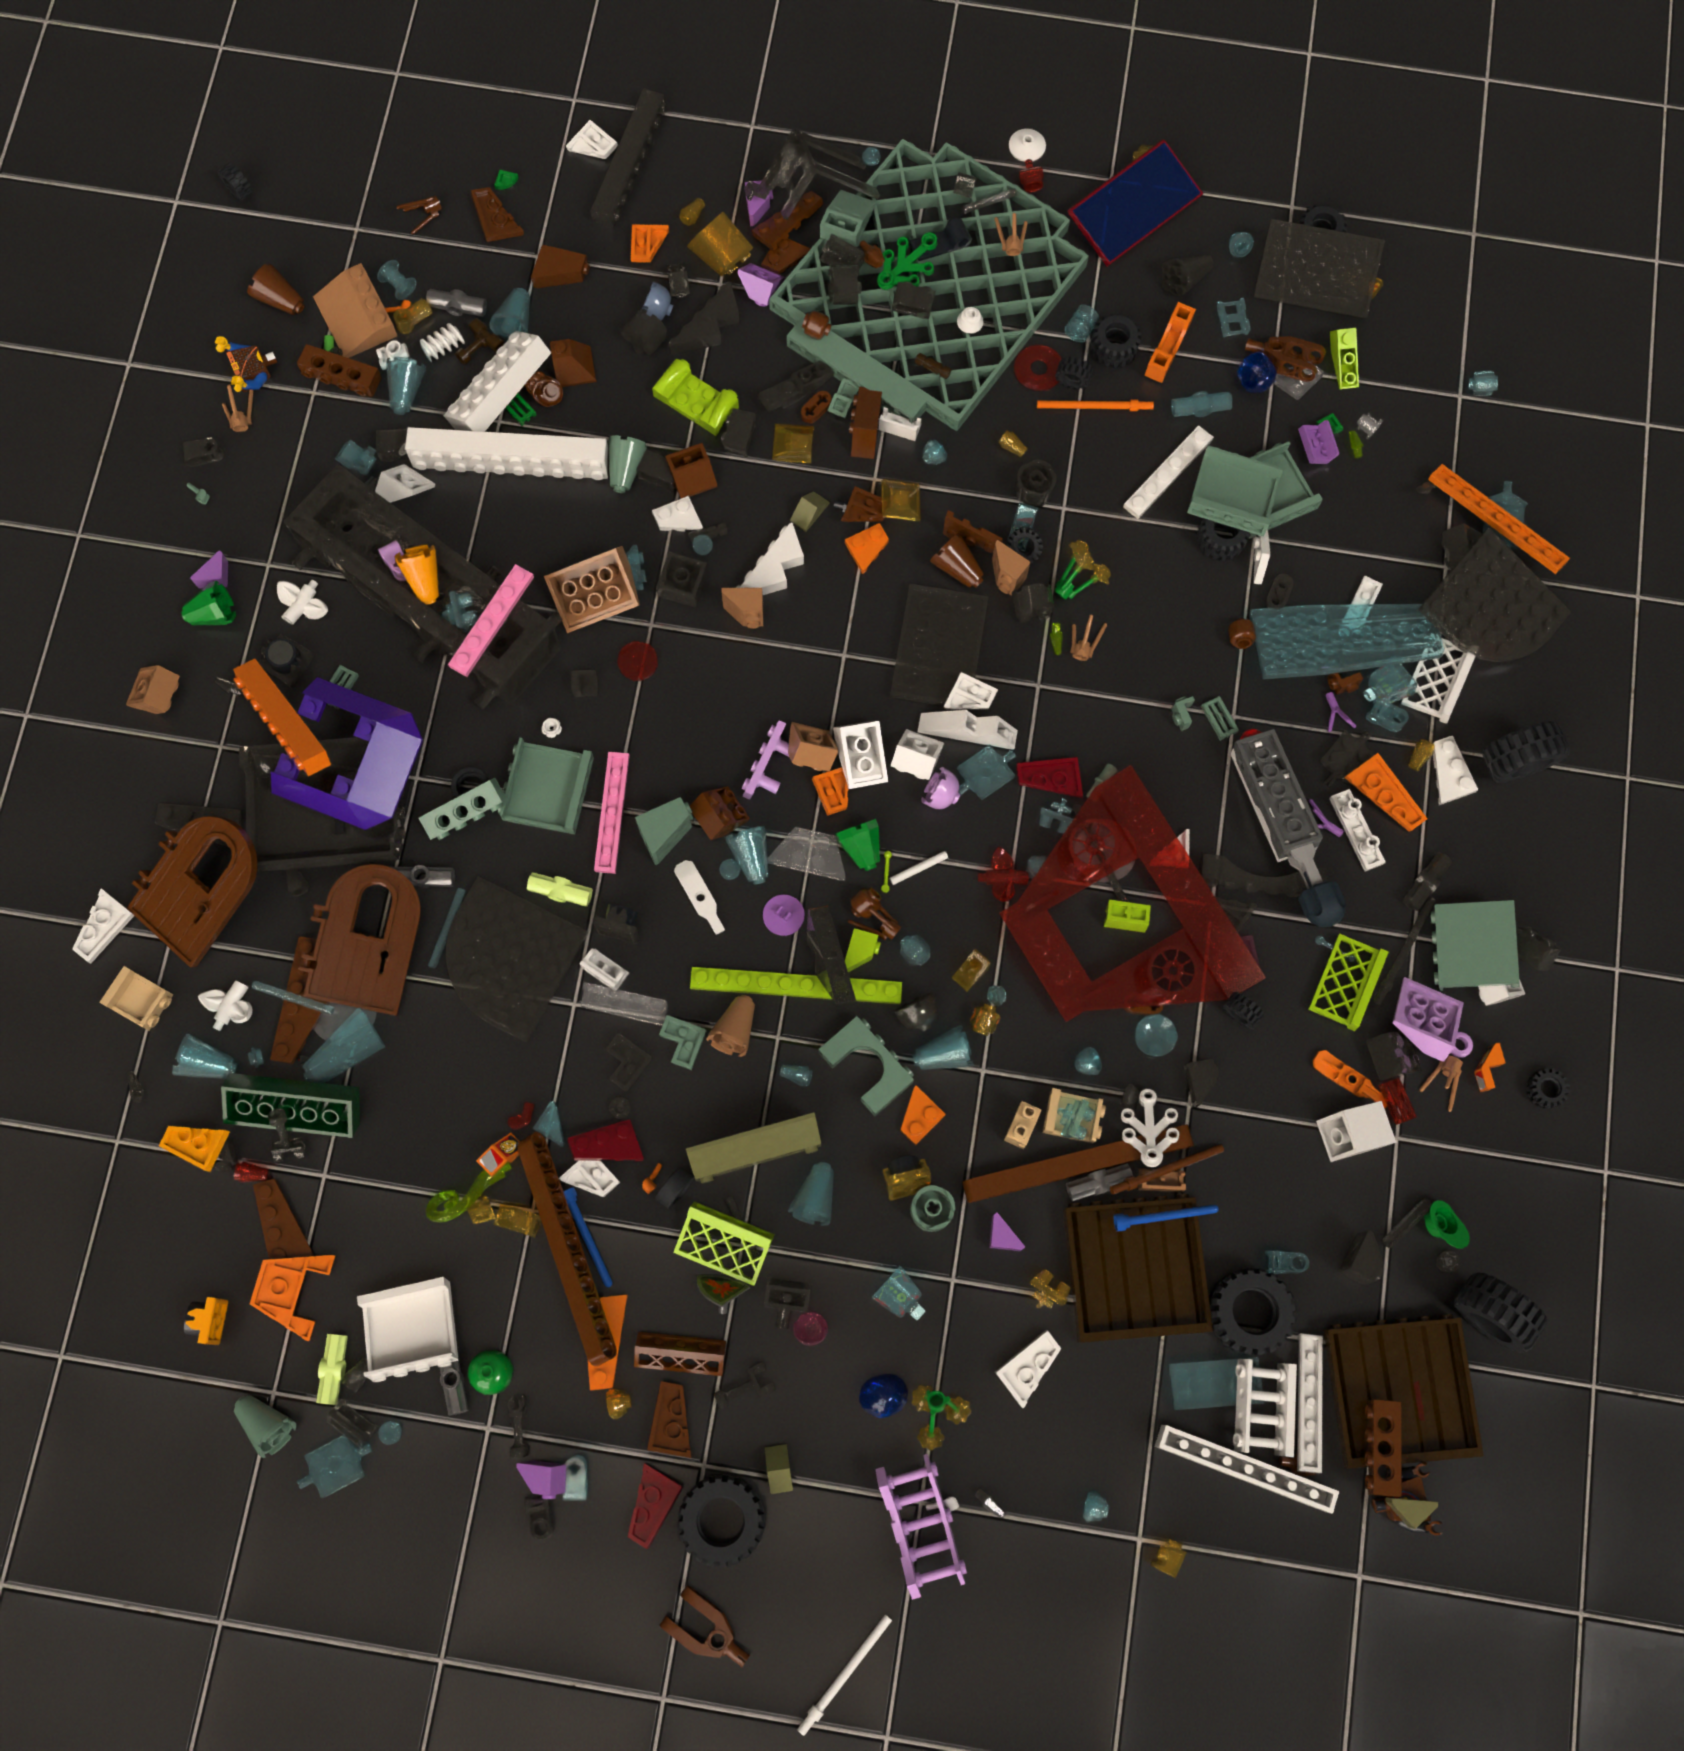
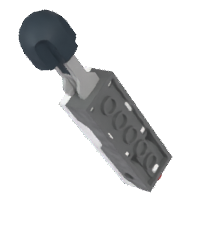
M1249 729L1241 735L1240 740L1235 742L1231 757L1277 862L1288 859L1290 865L1300 871L1307 887L1298 898L1305 916L1311 923L1319 927H1331L1342 920L1345 915L1346 905L1338 883L1334 881L1323 882L1313 860L1323 836L1275 729L1266 732Z

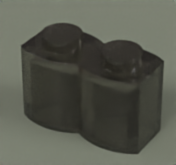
M898 282L892 310L902 314H911L922 319H929L936 291L927 286L916 287L910 282Z

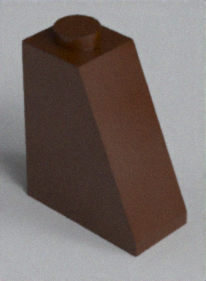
M542 244L531 275L533 287L544 288L583 282L585 275L589 273L590 264L585 254Z

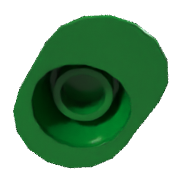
M1441 1200L1434 1201L1430 1206V1211L1424 1215L1425 1226L1428 1232L1436 1238L1444 1239L1455 1248L1462 1249L1467 1247L1470 1236L1465 1225L1446 1202Z

